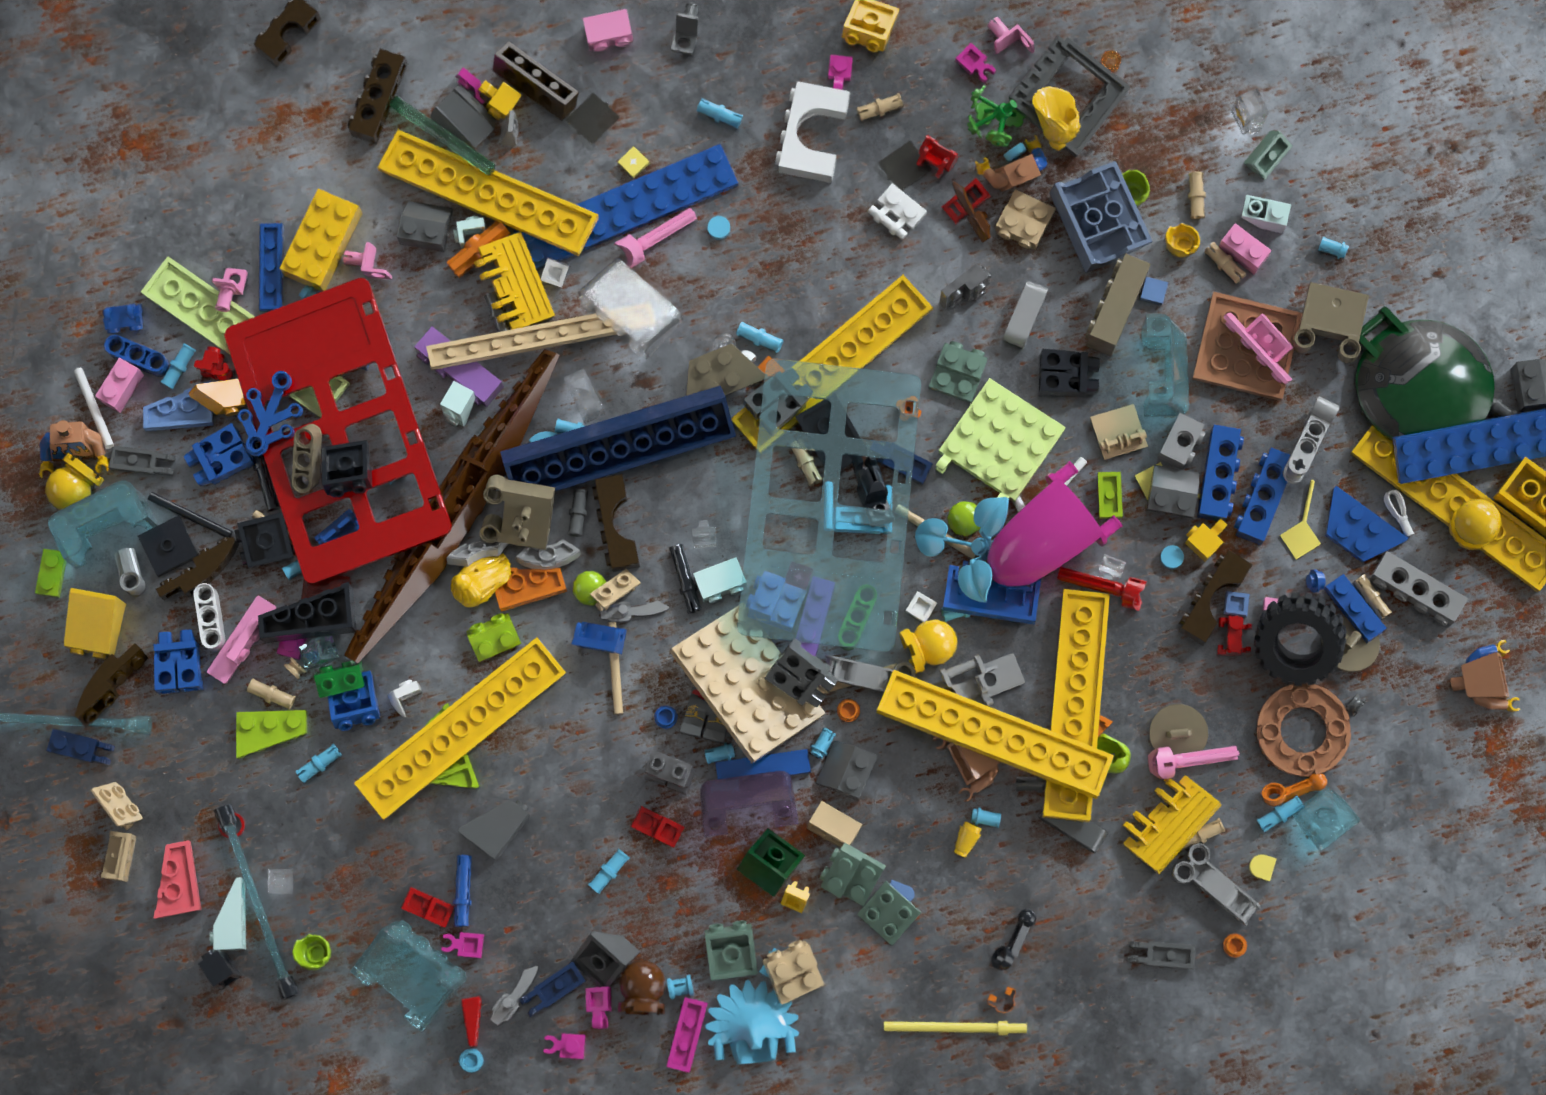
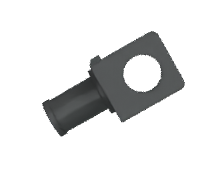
M687 3L684 14L677 13L676 31L671 45L672 52L686 55L693 54L698 37L699 22L697 17L699 6L695 3ZM682 39L688 40L690 45L687 48H681L677 44L678 41Z

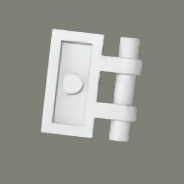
M893 183L878 199V203L883 208L879 210L873 205L868 210V213L874 217V221L878 224L882 223L889 229L890 234L893 236L897 235L901 240H904L908 235L902 228L906 225L913 230L927 214L923 207ZM889 212L899 219L896 223L887 217Z

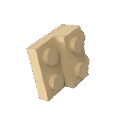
M1015 189L996 224L995 231L1004 239L1010 240L1011 238L1018 241V244L1023 248H1033L1036 250L1056 208Z
M798 940L788 945V949L781 952L780 950L771 952L767 955V959L762 960L777 998L782 1005L824 985L817 968L816 959L810 945L806 941Z

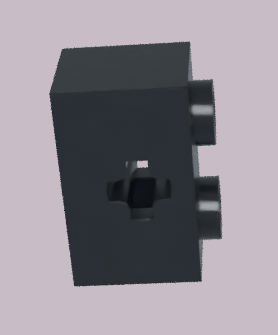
M212 949L201 957L203 960L198 963L214 988L224 989L242 976L229 955L220 950L214 951Z

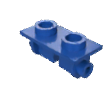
M349 508L314 538L321 545L357 531L359 524L356 515Z

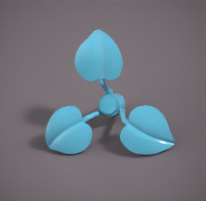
M1006 497L987 498L976 506L974 523L976 526L981 527L979 533L983 538H976L972 543L945 537L948 526L943 520L937 518L923 521L915 532L917 546L921 553L926 556L934 557L939 555L944 549V541L971 547L973 553L979 557L970 560V565L963 566L960 569L958 584L965 595L979 602L987 601V594L991 586L992 569L987 562L982 560L987 559L993 541L991 537L996 536L1004 526L1009 499Z

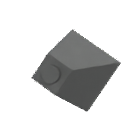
M593 931L570 961L574 962L598 987H611L640 951L623 936Z

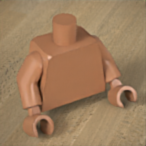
M935 736L933 738V741H937L941 738ZM942 739L943 745L936 747V749L941 751L948 747L966 785L971 784L970 788L964 787L959 791V794L964 790L969 791L970 797L964 800V802L972 799L973 793H979L993 782L999 771L998 764L1001 762Z

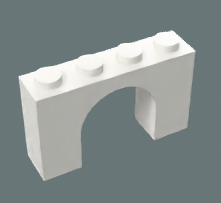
M798 81L796 89L791 88L789 101L792 102L791 110L787 109L785 115V122L788 123L787 130H782L780 143L783 144L782 152H777L775 164L779 165V173L832 183L836 155L806 148L799 141L797 130L800 124L811 116L822 115L845 120L850 100L849 91Z

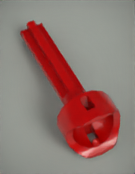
M1060 567L1057 580L1118 597L1121 596L1122 607L1137 611L1140 610L1142 605L1140 592L1144 590L1147 581L1129 577L1128 582L1124 585L1064 567Z

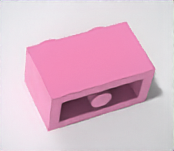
M627 9L583 18L590 51H603L607 47L615 45L623 47L628 45L629 42H633Z
M1236 223L1224 236L1219 245V248L1227 255H1231L1233 260L1253 275L1267 260L1272 251Z
M119 358L95 397L101 403L121 413L144 374L139 368Z

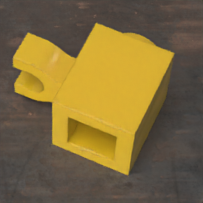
M485 80L478 89V91L491 98L485 107L489 109L488 113L496 119L501 118L504 120L508 112L513 109L522 96L505 82L496 89Z
M1220 519L1211 529L1204 523L1199 528L1195 525L1186 534L1188 539L1185 544L1206 562L1223 544L1218 535L1226 528L1227 524Z

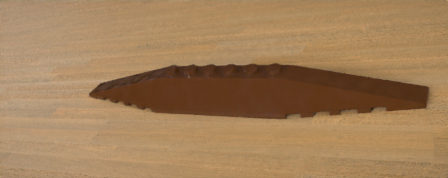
M544 349L527 369L528 375L521 383L518 380L512 389L515 391L507 401L503 399L498 405L500 410L493 418L488 417L483 423L485 428L478 437L474 434L439 486L452 524L450 533L394 555L393 558L396 562L392 570L387 569L383 577L386 582L381 591H376L373 597L376 601L371 611L366 610L362 618L365 623L361 630H357V633L354 634L344 654L345 657L359 663L438 578L440 573L444 571L447 564L446 558L459 547L460 542L470 531L475 519L482 513L487 503L483 493L488 479L493 475L503 477L506 475L501 451L521 445L560 355ZM436 497L432 498L429 501L432 511L440 509Z

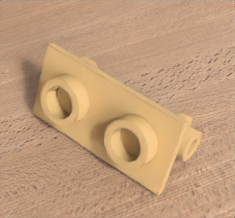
M625 569L590 593V595L597 601L595 604L599 611H606L618 599H621L629 592L635 591V587L640 585L641 582Z

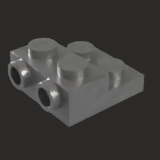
M976 263L941 290L940 304L944 309L950 305L955 307L962 301V296L968 303L973 299L977 301L986 293L985 290L990 284L991 274L984 266L981 268Z

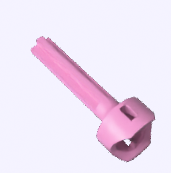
M688 208L637 240L628 234L626 237L615 242L614 245L620 247L627 258L626 267L631 269L645 260L644 250L696 220L695 212Z
M1237 746L1173 755L1169 747H1162L1150 752L1148 755V766L1150 773L1156 777L1168 779L1174 777L1175 768L1237 760L1239 751H1237Z

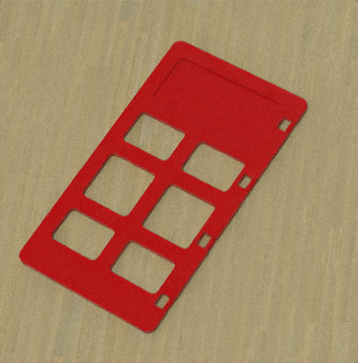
M365 278L354 279L232 325L226 329L225 339L248 409L253 414L252 422L256 432L260 422L252 403L246 397V393L251 388L259 390L262 394L261 402L266 411V404L270 401L275 389L272 384V377L276 372L284 371L291 376L292 385L289 389L284 390L282 397L308 387H313L322 417L308 424L317 425L322 432V436L329 435L332 445L349 443L346 434L348 426L388 411H393L407 451L406 458L372 470V488L366 489V492L362 494L351 491L345 492L341 497H332L327 495L324 489L296 498L282 458V452L294 446V436L291 439L282 438L268 445V450L263 455L303 577L308 583L316 584L450 533L452 524L371 285ZM370 302L373 313L366 316L363 305ZM377 363L386 393L380 397L339 411L330 387V380L369 364ZM392 367L395 378L388 380L385 369ZM282 379L280 381V385H285L287 379ZM257 392L251 394V399L257 397ZM305 424V425H302V426H300V427L294 428L295 433H296L297 430L301 429L302 427H304V426H306V425H308V424ZM272 426L269 427L267 435L274 432ZM290 430L284 432V435H288ZM305 431V437L311 441L310 434ZM414 432L417 443L410 445L407 434ZM414 474L424 501L423 506L377 523L367 497V491ZM436 497L440 509L432 511L429 499ZM350 498L359 529L353 533L312 547L302 519L303 515L340 500Z

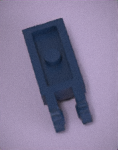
M53 729L46 751L90 763L94 761L110 765V759L103 756H95L97 747L106 751H114L115 746L99 742L97 739Z
M571 962L535 986L533 991L519 1001L523 1005L530 1002L535 996H539L542 1002L527 1012L529 1017H532L584 984L586 980L575 963Z

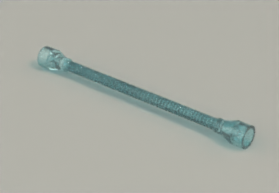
M0 713V722L82 726L80 721L73 716ZM138 715L123 719L98 718L88 726L121 727L137 734H150L152 730V717Z

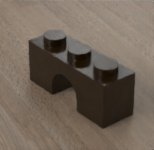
M289 0L285 5V10L279 16H275L266 31L259 33L255 39L254 46L257 52L277 68L292 52L289 44L283 40L285 33L291 29H299L307 35L321 20L318 11L305 0Z

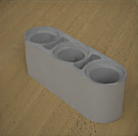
M1030 281L1026 282L1005 331L1004 341L1021 348L1025 347L1049 289Z

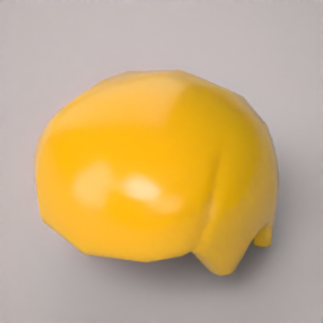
M1183 223L1175 227L1170 226L1165 234L1166 248L1176 257H1188L1199 248V233L1193 227Z

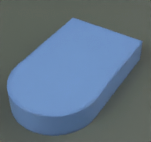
M891 880L890 885L909 902L913 900L914 890L911 887Z

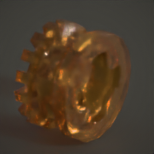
M1108 50L1102 55L1100 63L1111 72H1115L1120 67L1121 56L1117 51ZM1108 57L1110 59L1115 58L1114 66L1111 63L1106 64Z

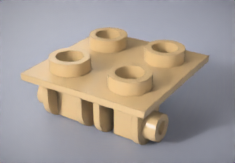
M1134 404L1090 417L1104 460L1148 447L1145 439L1147 435L1145 430H1142Z
M117 782L90 789L117 827H124L125 830H128L134 825L132 822L143 819L138 807L129 800L125 790Z

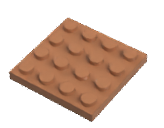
M1213 292L1192 380L1282 401L1286 384L1283 382L1279 383L1271 375L1273 371L1267 365L1263 366L1257 360V354L1252 348L1249 350L1240 341L1242 337L1237 332L1233 333L1225 325L1226 320L1223 316L1227 313H1232L1247 328L1257 317L1264 314L1292 344L1293 338L1299 329L1302 313ZM1294 348L1278 362L1287 374H1289Z

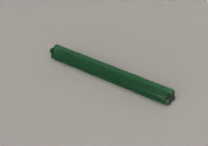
M399 96L391 99V108L487 175H491L495 171L496 165Z

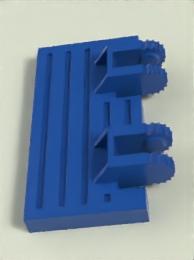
M963 561V566L969 565V561ZM949 565L943 611L1035 625L1041 579L1030 584V587H1027V585L1004 586L992 579L987 594V601L979 602L969 598L960 589L958 584L959 566Z

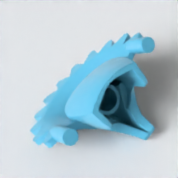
M749 980L745 981L743 991L733 984L730 985V997L722 994L717 995L721 1008H709L708 1010L709 1014L716 1019V1021L710 1022L705 1026L707 1030L716 1033L708 1041L710 1046H714L715 1061L725 1060L724 1044H730L736 1064L775 1061L778 1050V1038H785L786 1053L796 1052L794 1037H797L799 1032L789 1025L798 1020V1015L786 1013L792 1005V1001L783 1005L780 1004L775 990L768 993L765 981H762L756 990Z

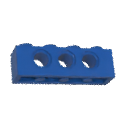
M1215 424L1211 429L1197 518L1213 521L1222 519L1225 522L1227 516L1231 517L1233 503H1230V496L1235 494L1237 481H1234L1233 477L1234 472H1238L1240 466L1237 452L1242 450L1244 437L1240 436L1241 429ZM1219 448H1228L1230 456L1221 455ZM1222 469L1227 473V477L1221 479L1217 477L1215 471ZM1212 492H1221L1223 500H1215L1212 497Z
M1272 447L1268 453L1263 452L1258 464L1262 466L1259 474L1255 473L1250 484L1254 489L1251 495H1246L1242 507L1246 508L1243 516L1238 515L1234 528H1237L1235 536L1260 546L1262 545L1287 484L1283 477V470L1291 456L1290 454ZM1273 470L1277 473L1278 478L1272 480L1268 478L1266 472ZM1266 491L1269 494V500L1260 499L1258 492ZM1258 512L1261 515V521H1253L1250 513Z

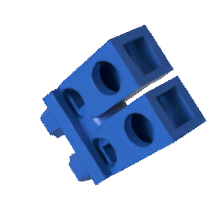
M232 423L204 438L199 443L193 444V450L184 455L190 468L199 463L203 467L202 470L193 474L199 486L209 483L216 485L233 474L246 468L250 469L254 465L253 458L247 452L237 427Z
M191 629L181 630L180 642H173L171 632H159L157 644H153L154 690L158 694L180 693V690L182 692L204 690L200 667V645L196 642L194 632Z

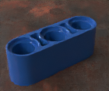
M111 335L105 340V350L115 360L121 358L139 368V370L157 377L165 376L170 368L169 361L160 352L119 335ZM117 343H121L122 346L120 350L113 352V346ZM136 352H142L140 359L133 360V355ZM158 360H162V366L160 368L154 369V363Z

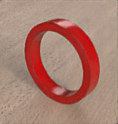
M235 813V816L241 820V829L237 834L232 836L226 835L218 823L219 832L226 838L233 839L239 837L245 828V822L241 815Z

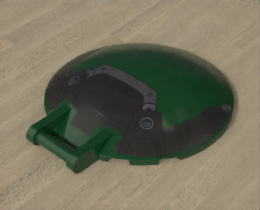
M1386 306L1382 307L1375 317L1362 326L1359 344L1363 353L1356 370L1355 388L1357 389L1358 402L1364 415L1382 435L1393 441V437L1485 420L1494 398V376L1487 356L1470 336L1454 326L1439 321L1410 320L1401 322ZM1383 321L1389 325L1371 341L1364 337Z

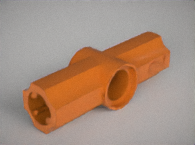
M496 221L481 234L472 236L465 243L464 248L446 263L454 274L461 278L475 266V261L482 259L478 250L480 246L508 237L511 233L502 222Z

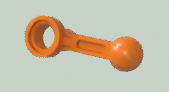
M1313 773L1308 779L1286 788L1279 783H1269L1262 789V798L1266 804L1275 807L1283 802L1286 803L1296 795L1299 797L1314 790H1323L1327 786V778L1322 773L1316 775ZM1272 794L1280 795L1276 799L1269 798V796Z

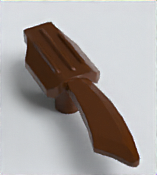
M952 182L955 194L961 206L968 214V222L981 242H985L991 238L990 225L986 220L988 218L985 211L975 212L964 187L956 182Z

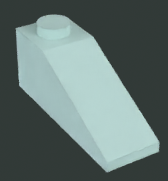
M241 877L235 879L213 925V932H210V945L216 951L246 950L245 879Z

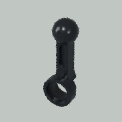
M1023 909L1018 914V924L1008 946H1000L993 953L991 959L992 967L1000 971L1007 970L1013 964L1014 957L1018 958L1019 951L1030 927L1036 923L1037 918L1033 910Z

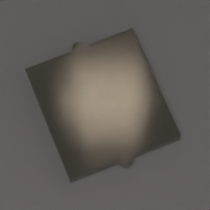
M592 93L566 121L577 130L578 135H582L593 145L620 117L609 107L607 102L604 103L596 94Z
M911 140L878 162L887 174V179L891 180L901 191L932 171V168L925 159L921 167L916 165L920 154H918L919 151Z

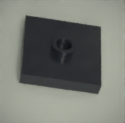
M179 515L138 535L157 577L192 561L198 553Z

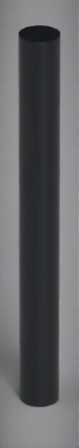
M151 492L148 496L149 501L223 537L231 538L233 534L232 530L156 493Z

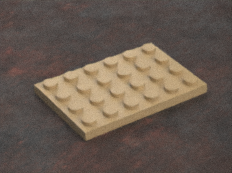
M743 602L671 648L670 653L750 762L754 763L823 717L825 712L820 705L816 708L805 702L802 706L797 702L798 700L790 697L764 679L769 669L782 654L758 621L748 618L749 609L746 608Z

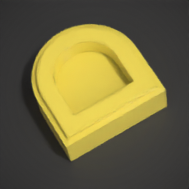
M1263 854L1255 856L1249 864L1251 874L1256 878L1269 882L1276 858Z

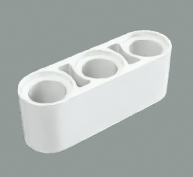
M202 583L194 590L200 639L208 650L218 652L226 643L219 595L211 585ZM206 590H210V598L208 600H202V593ZM213 612L215 614L214 620L206 623L205 616ZM212 635H218V641L215 645L208 644V640Z

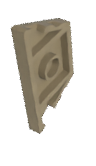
M729 344L689 360L686 396L720 385L726 396L769 378L736 346Z

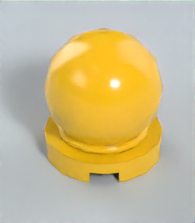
M67 453L62 459L66 462V467L58 468L50 474L46 482L45 493L48 501L55 508L61 511L72 512L82 508L88 502L91 496V486L95 484L100 487L105 480L101 476L96 479L97 474L76 457L72 461L73 456L70 453Z
M1474 499L1463 503L1451 516L1449 522L1450 535L1459 543L1460 547L1468 550H1478L1488 545L1499 534L1501 528L1500 512L1492 503L1483 499Z
M937 619L927 620L918 625L914 633L910 632L908 628L903 629L899 633L903 648H908L910 651L911 659L908 661L914 667L915 674L924 672L925 664L933 666L944 664L957 650L956 633L944 621Z

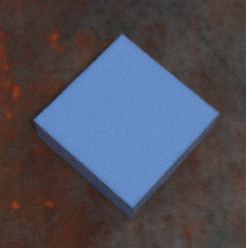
M1146 277L1140 300L1162 306L1168 282Z
M1226 591L1223 615L1246 618L1250 594Z

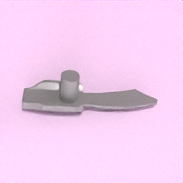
M628 601L615 602L608 607V610L601 611V619L610 622L630 621L632 616H647L668 610L669 606L659 601L631 607Z
M538 966L524 970L511 995L503 994L494 1005L490 1020L499 1026L501 1023L508 1021L519 1008L517 1000L531 985L536 976Z

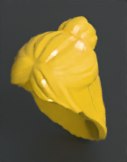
M1049 86L1037 90V93L1033 95L1032 104L1039 118L1043 134L1049 141L1050 146L1056 151H1060L1068 142L1076 138L1081 127L1075 100L1069 92Z
M500 554L499 556L481 558L473 562L469 567H463L459 574L453 576L450 589L453 597L468 608L488 601L492 594L504 585L511 576V564L506 555Z

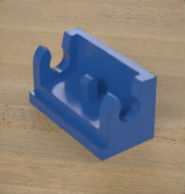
M578 622L572 645L622 655L627 630Z

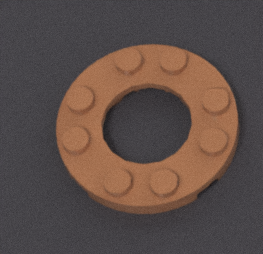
M1291 684L1272 694L1262 706L1256 725L1257 740L1264 756L1277 769L1293 776L1310 777L1313 773L1316 775L1330 770L1343 758L1351 739L1350 718L1343 703L1329 690L1315 684L1310 686L1308 684H1302V686ZM1300 707L1309 708L1317 712L1324 720L1326 726V737L1322 745L1315 751L1308 753L1296 752L1289 748L1281 735V722L1285 715L1291 710Z

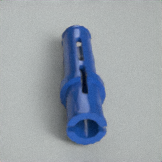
M457 855L453 926L469 927V906L472 904L470 900L472 856Z

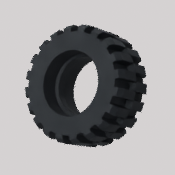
M1299 592L1292 593L1290 598H1287V595H1283L1278 598L1277 603L1272 601L1268 605L1267 610H1264L1260 616L1254 638L1255 654L1257 659H1262L1260 663L1264 670L1269 669V675L1274 679L1277 676L1282 678V683L1288 684L1290 681L1295 682V686H1302L1303 682H1307L1309 686L1314 685L1318 678L1320 681L1327 679L1328 674H1333L1338 667V663H1341L1346 644V626L1343 625L1341 614H1335L1336 608L1332 604L1327 606L1325 604L1326 599L1320 596L1318 599L1312 598L1313 594L1311 593L1299 596ZM1291 624L1310 626L1321 636L1322 646L1311 654L1300 655L1292 653L1281 644L1278 638L1279 631Z

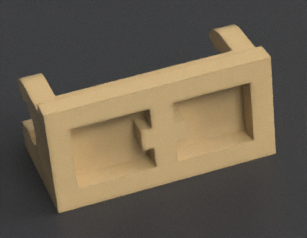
M821 801L811 817L807 829L841 848L844 843L851 846L862 824Z
M110 831V839L101 878L128 882L137 836Z

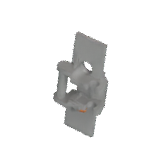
M1011 653L983 664L980 656L976 655L974 659L947 670L945 668L940 669L942 681L932 685L986 706H992L994 702L990 697L1025 683L1014 653ZM975 668L977 669L979 675L960 684H951L949 678ZM990 673L994 675L996 681L993 686H987L984 680L985 674Z

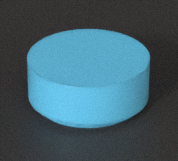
M1021 142L1003 156L1008 162H1012L1025 153L1026 148Z
M723 216L713 217L708 223L709 235L716 240L725 239L730 233L729 221Z
M1175 545L1165 547L1160 555V561L1167 569L1178 568L1184 560L1183 551Z
M472 1048L464 1050L459 1057L460 1067L470 1073L478 1071L483 1065L482 1054Z

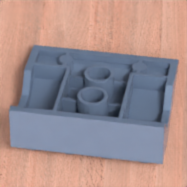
M1116 161L1092 169L1082 177L1066 183L1057 182L1049 192L1085 273L1106 266L1118 260V258L1124 257L1125 253L1130 254L1153 242Z

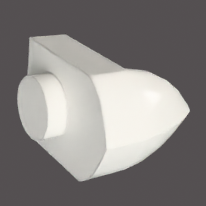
M407 680L400 683L399 688L391 691L388 694V698L394 709L405 718L406 714L401 701L422 693V690L417 681Z

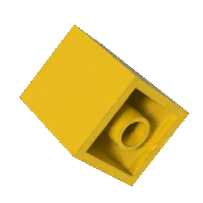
M70 588L64 646L70 649L71 654L83 656L84 652L92 653L93 658L106 660V657H109L111 654L115 655L126 604L113 595Z

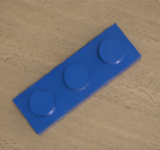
M1344 574L1325 586L1324 590L1356 631L1362 635L1366 643L1387 629Z

